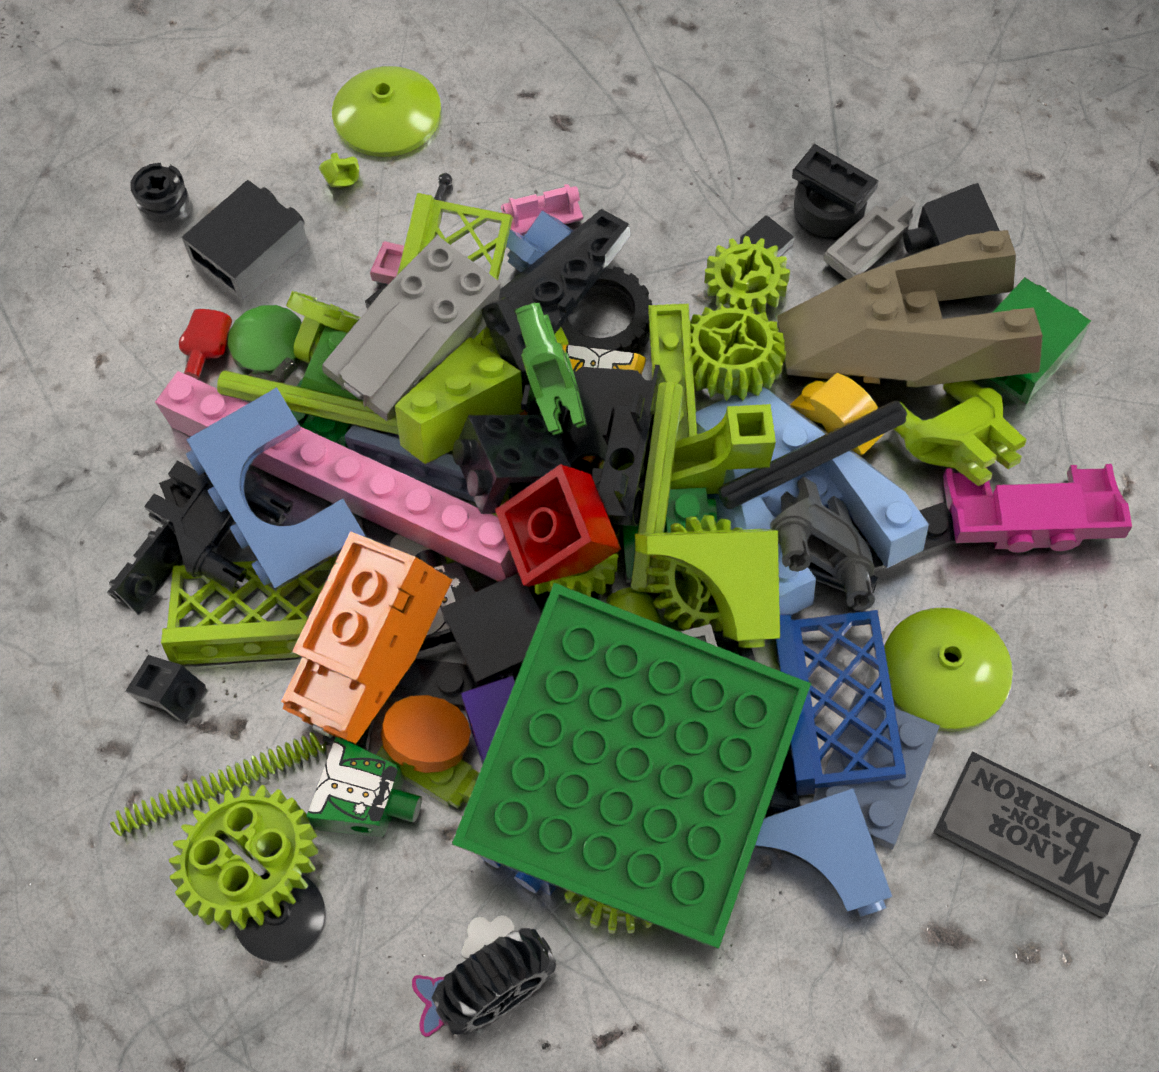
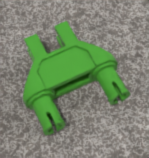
M532 303L516 309L515 313L526 345L521 357L548 431L555 436L563 433L559 422V415L561 413L560 402H562V405L567 410H570L573 424L577 428L587 426L569 355L562 349L561 344L557 343L549 316L543 315L540 303Z

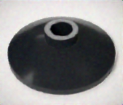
M265 873L260 877L262 879H268L270 877V874ZM301 874L308 887L306 889L295 887L292 889L291 893L296 900L294 904L284 900L278 903L284 906V913L281 917L277 919L269 918L270 910L264 912V922L261 926L258 925L253 917H248L244 930H240L234 923L237 938L250 954L268 962H284L301 956L315 944L324 927L326 910L319 889L309 878Z

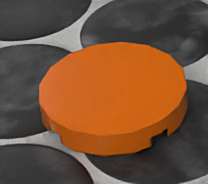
M419 695L399 700L387 710L380 735L383 748L395 762L402 766L404 762L415 766L414 771L431 773L445 771L460 762L463 754L467 751L471 730L467 718L458 707L441 698Z

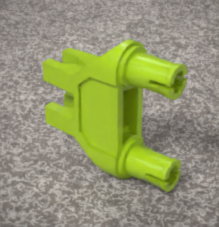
M972 380L943 384V390L961 404L933 419L923 421L900 402L907 412L906 422L893 430L905 440L906 450L922 462L955 468L977 486L991 480L992 472L986 467L992 465L995 461L1008 470L1021 462L1022 456L1016 451L1025 446L1027 439L1003 418L1002 396L993 388H982Z

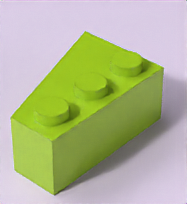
M469 337L395 405L400 446L421 462L427 464L453 450L454 442L459 439L468 415H516L524 412L520 408L523 398L521 371Z

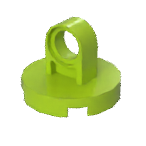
M292 291L286 306L305 316L294 343L295 357L309 364L325 326L348 333L361 317L333 304L329 305L318 301L313 296Z

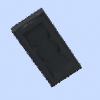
M816 144L809 149L792 171L793 179L855 215L873 195L879 183V180Z

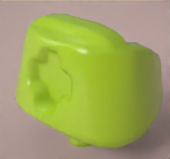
M332 153L330 155L331 159L325 160L319 165V171L329 186L334 188L349 187L359 177L358 160L354 156L339 158L337 153Z

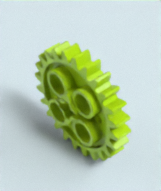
M244 785L240 796L237 798L232 795L229 789L225 790L223 803L218 804L214 799L210 798L208 799L210 811L206 814L199 810L193 811L195 818L198 820L195 826L189 824L181 826L188 837L186 840L173 842V846L181 855L169 859V863L176 870L169 877L178 888L175 891L176 896L185 904L184 906L193 916L198 915L206 925H210L215 920L222 930H226L233 919L240 930H244L248 917H253L259 926L263 925L264 912L270 910L275 916L279 917L281 912L278 903L284 900L294 904L296 900L291 893L294 887L300 889L308 887L301 874L315 871V867L308 857L318 854V849L312 842L317 837V834L309 824L310 822L306 817L307 814L304 809L300 808L293 797L287 800L279 789L271 795L265 785H261L254 796L248 786ZM251 823L248 828L241 831L245 825ZM226 834L245 855L253 858L262 870L270 874V877L262 879L243 858L234 854L218 836ZM281 848L278 853H276L274 856L269 857L271 852H273L275 849ZM218 856L215 861H213L211 864H208V862L212 858ZM248 881L242 889L235 891L240 884Z

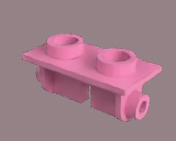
M565 184L562 188L543 192L544 195L538 197L536 194L518 199H513L512 197L509 198L508 203L500 206L502 213L512 215L513 220L510 229L521 235L528 232L541 211L554 216L564 224L583 220V215L578 204L580 196L577 186L570 187L569 184Z

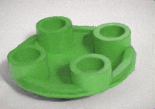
M261 305L247 310L235 320L228 335V347L235 364L241 368H247L256 372H288L293 368L294 359L297 358L294 354V343L302 324L301 319L290 309L278 305Z

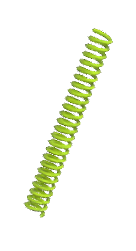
M313 732L309 734L311 745L306 736L302 735L303 749L298 740L294 738L293 746L295 753L288 742L284 744L287 757L279 745L276 747L278 759L273 750L268 749L271 765L265 754L260 752L262 768L254 755L251 757L254 772L247 759H243L246 776L239 763L235 762L234 767L237 778L231 767L226 766L229 783L223 771L218 769L217 773L221 787L214 774L210 772L209 777L213 791L205 776H201L204 794L197 781L193 779L192 784L196 798L188 783L185 782L184 789L187 801L180 787L176 786L175 790L179 805L171 790L167 789L171 809L167 805L163 794L159 793L158 797L162 812L154 797L150 796L149 799L154 816L150 812L145 800L142 799L141 804L145 819L141 815L137 804L133 803L132 806L137 824L128 807L125 806L124 811L128 827L119 810H116L115 814L120 831L114 821L110 822V825L119 836L123 835L124 830L131 833L133 827L140 829L141 823L148 826L150 820L157 822L158 816L165 819L167 813L174 815L175 809L182 812L184 806L190 809L192 802L199 805L201 799L207 802L209 795L216 798L217 791L222 795L225 794L226 788L229 791H233L234 784L239 788L242 787L243 781L250 785L251 777L255 781L259 780V773L262 777L266 778L268 771L271 774H275L276 767L283 771L284 763L291 768L293 765L292 759L297 764H300L301 756L304 760L308 761L309 752L316 758L318 754L317 748L320 753L325 754V744L320 745Z

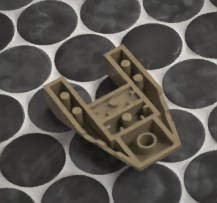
M1008 230L967 235L855 275L778 315L779 332L783 333L785 340L784 350H786L785 366L787 375L830 379L836 373L862 376L863 381L866 383L880 384V378L905 380L907 387H921L1039 372L1043 335L1034 307L943 319L938 301L1007 293L1014 289L1016 253Z

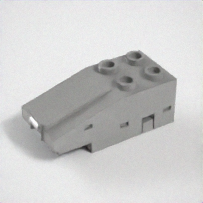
M437 235L383 289L322 364L323 373L339 384L342 390L346 389L358 399L363 400L364 407H369L385 421L391 420L396 415L395 405L465 340L469 337L474 339L486 327L481 310L486 305L499 299L501 282Z

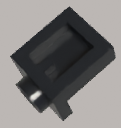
M148 655L125 692L135 700L162 708L177 720L185 722L204 693L206 685L183 665Z

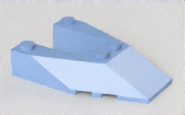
M762 387V391L758 396L747 392V396L742 401L737 395H732L727 402L723 399L696 412L697 434H700L715 427L723 419L727 406L771 404L776 439L771 461L828 433L765 387ZM852 450L733 509L725 508L718 494H707V499L715 498L717 522L720 519L730 520L731 530L735 527L742 529H770L772 520L782 513L780 497L787 491L797 498L799 495L797 482L804 476L816 484L822 505L829 509L827 501L833 496L846 503L850 517L886 568L923 551L929 526L905 491ZM756 468L726 470L724 484ZM778 544L780 615H792L813 605L816 578L808 567L798 572L789 570V566L785 567L782 563L781 546Z

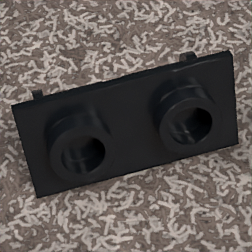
M166 524L162 528L158 527L155 532L149 531L147 539L133 555L136 558L133 564L127 562L114 580L111 579L109 582L111 587L107 591L108 595L118 602L123 600L136 614L141 612L173 571V566H177L182 559L176 534Z

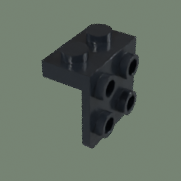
M468 415L459 439L453 445L454 461L459 465L467 482L468 493L474 498L481 514L496 513L495 509L501 505L510 483L536 482L560 464L570 467L555 435L548 431L544 418L541 415Z

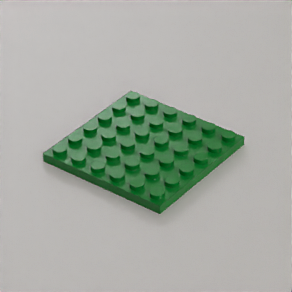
M554 583L451 845L719 949L811 683Z

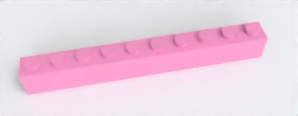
M177 371L155 401L170 426L189 436H193L249 404L238 398L221 395L217 392V388L180 371ZM301 427L302 430L265 450L251 463V465L333 504L344 499L351 512L497 581H502L518 572L497 516L481 514L477 507L307 429Z

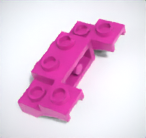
M1105 464L1104 468L1077 469V465H1070L1067 471L1068 483L996 485L993 493L990 481L977 486L962 473H953L952 469H946L943 475L947 508L952 513L956 543L994 542L995 549H1009V551L1016 553L1026 552L1033 548L1050 547L1054 551H1067L1079 547L1083 539L1126 538L1132 528L1129 505L1119 492L1112 464Z

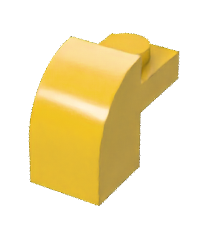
M836 373L827 382L815 380L813 383H810L802 390V394L790 404V406L811 421L822 423L828 433L878 409L874 400L860 385L839 373ZM884 434L852 449V451L863 455Z

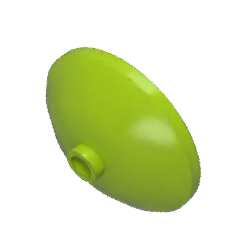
M397 66L372 68L352 77L338 91L332 106L333 124L340 139L357 152L374 157L402 155L423 145L436 131L441 119L440 97L434 85L416 71Z
M930 608L916 612L905 618L893 629L884 645L894 705L901 711L939 725L938 731H964L985 723L999 711L1011 689L1013 671L1007 647L991 626L968 612L953 608ZM953 653L958 657L959 661L949 662L944 654Z

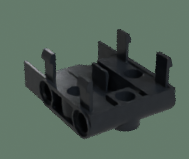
M655 365L652 380H645L637 370L581 367L574 372L587 426L577 428L573 424L570 410H567L562 405V402H560L561 413L559 415V422L563 433L555 437L571 468L579 459L585 456L599 457L604 461L601 480L595 486L610 523L613 525L636 527L640 522L658 386L666 381L660 365ZM526 385L521 402V410H526L527 415L542 416L531 385ZM626 463H633L626 470H618L622 465ZM534 482L510 483L508 487L510 491L509 499Z

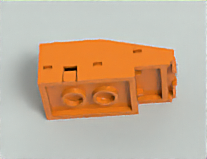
M350 531L336 560L338 565L334 564L327 578L330 581L326 580L292 652L302 656L281 702L284 703L283 710L302 718L303 722L313 726V730L329 738L333 736L341 737L356 744L414 662L452 579L413 555Z

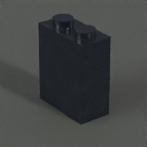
M249 180L245 181L182 236L190 260L242 300L308 242L303 227L305 222L302 216L294 208L289 207L287 209L281 205L267 188L262 187L260 189Z

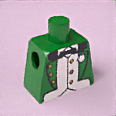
M335 737L306 817L313 829L318 831L384 837L392 816L410 822L416 821L422 804V796L401 791L404 784V776L398 765L344 739Z

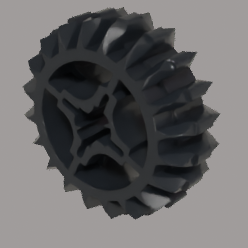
M521 928L518 931H511L504 937L499 936L489 945H484L476 953L470 954L469 958L464 962L456 965V968L446 974L444 980L438 983L431 998L443 1024L447 1025L453 1034H468L471 1031H478L484 1025H490L494 1020L505 1015L525 999L531 997L532 993L540 989L543 983L550 979L551 974L556 968V960L552 955V949L544 937L541 938L536 929Z

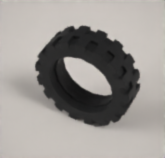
M616 266L613 269L606 268L583 299L598 295L615 297L624 302L632 311L633 318L631 323L620 333L605 338L585 336L572 327L568 318L561 327L568 340V345L639 354V348L641 346L645 347L649 340L648 306L652 305V300L649 299V291L645 285L641 286L639 284V278L634 274L630 273L627 275L624 273V269Z

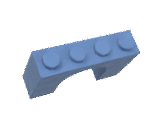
M277 387L187 438L186 440L192 450L187 452L186 456L197 474L201 475L206 472L214 487L208 490V493L219 511L222 512L228 509L236 524L230 526V530L242 549L250 546L258 559L252 563V566L263 585L272 583L275 589H280L340 554L350 531L364 537L366 536L344 499L337 501L307 520L291 526L268 524L261 521L250 509L244 493V481L251 463L265 450L302 430Z

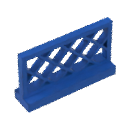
M878 610L791 620V614L780 615V638L775 639L779 671L809 682L808 678L818 666H821L837 678L825 694L810 685L796 725L790 749L797 794L799 796L815 794L816 788L906 778ZM870 624L872 637L862 649L844 637L851 626ZM819 630L831 639L817 654L803 644L801 632ZM837 643L856 655L844 671L825 659ZM873 647H874L875 657H876V658H874L872 655L869 654V652L871 651V649H872ZM805 656L812 660L808 667H806ZM862 660L878 670L879 677L869 689L850 677ZM843 683L863 696L850 712L831 700ZM880 687L882 698L875 694ZM811 696L818 700L814 707H812ZM869 701L884 710L886 715L885 720L876 731L856 717ZM825 706L844 719L831 736L815 725V717ZM850 724L870 737L857 754L837 741ZM887 728L890 740L882 735ZM817 737L825 742L820 749ZM877 742L892 753L894 766L875 768L863 758ZM831 747L851 761L842 772L822 773L821 759ZM856 766H859L860 768L863 769V770L853 771V770L856 768Z

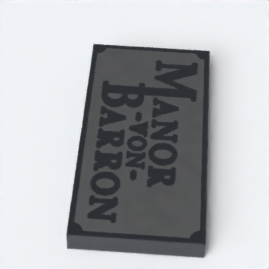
M973 751L933 831L1102 918H1105L1109 913L1141 837V834Z

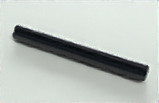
M892 401L772 460L768 468H756L720 486L718 489L719 498L725 508L733 509L904 424L907 412L899 401Z

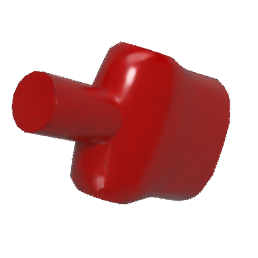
M195 309L193 311L189 324L179 339L180 351L184 355L189 356L184 374L198 380L205 360L219 358L224 354L227 336L232 325V319L228 314L210 309Z

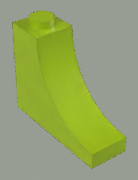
M760 528L635 534L636 552L670 557L687 566L698 575L710 590L717 604L723 626V636L738 641V647H764L765 639L780 638L778 530Z

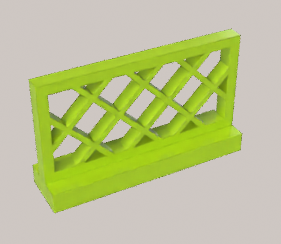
M417 193L398 274L437 235L451 245L470 232L480 249L467 258L474 262L484 255L491 265L489 274L498 280L513 220L512 215L435 200L432 195ZM443 212L459 215L465 224L463 228L445 238L439 228ZM466 217H471V218H476V219L469 223V222L467 221ZM486 221L501 223L498 237L483 246L474 229ZM495 248L493 259H491L488 252ZM487 326L474 338L481 345L482 340L485 338Z
M336 556L276 591L269 585H263L252 566V563L255 561L233 562L247 569L245 578L249 580L234 594L205 575L200 577L189 575L185 565L173 566L167 628H162L161 644L168 660L180 665L302 657L292 651L308 620L305 613L315 605L325 585L323 583L317 588L307 578L315 571L332 570L334 564H337ZM202 578L207 583L192 596L183 590L184 579ZM300 585L311 595L295 607L284 597ZM256 588H259L269 597L252 610L242 600ZM216 590L227 600L210 613L200 603ZM277 603L289 612L281 621H266L262 618ZM235 606L247 615L236 624H223L220 621ZM193 609L204 617L196 626L179 627L180 620Z

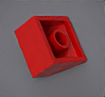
M562 464L495 509L524 586L529 587L586 572L621 550L591 474Z

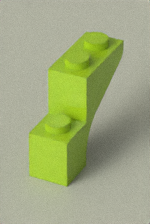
M771 404L727 406L723 419L715 427L706 432L676 441L670 489L706 487L707 494H719L718 489L724 484L726 470L770 467L776 444Z

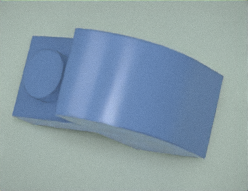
M541 211L525 236L510 229L506 245L510 249L507 254L509 257L507 262L518 271L523 272L571 234L573 230L554 216Z

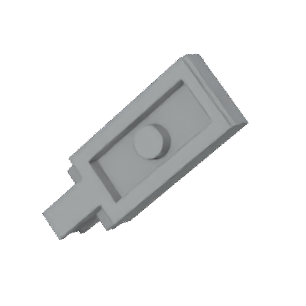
M903 195L889 209L884 206L879 208L876 205L826 250L823 261L846 279L864 273L903 237L904 231L909 229L907 222L914 215L912 212L916 203Z

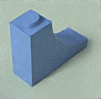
M853 788L764 818L755 846L784 850L811 863L835 887L847 912L857 909L861 917L886 908L884 899L892 897V893Z

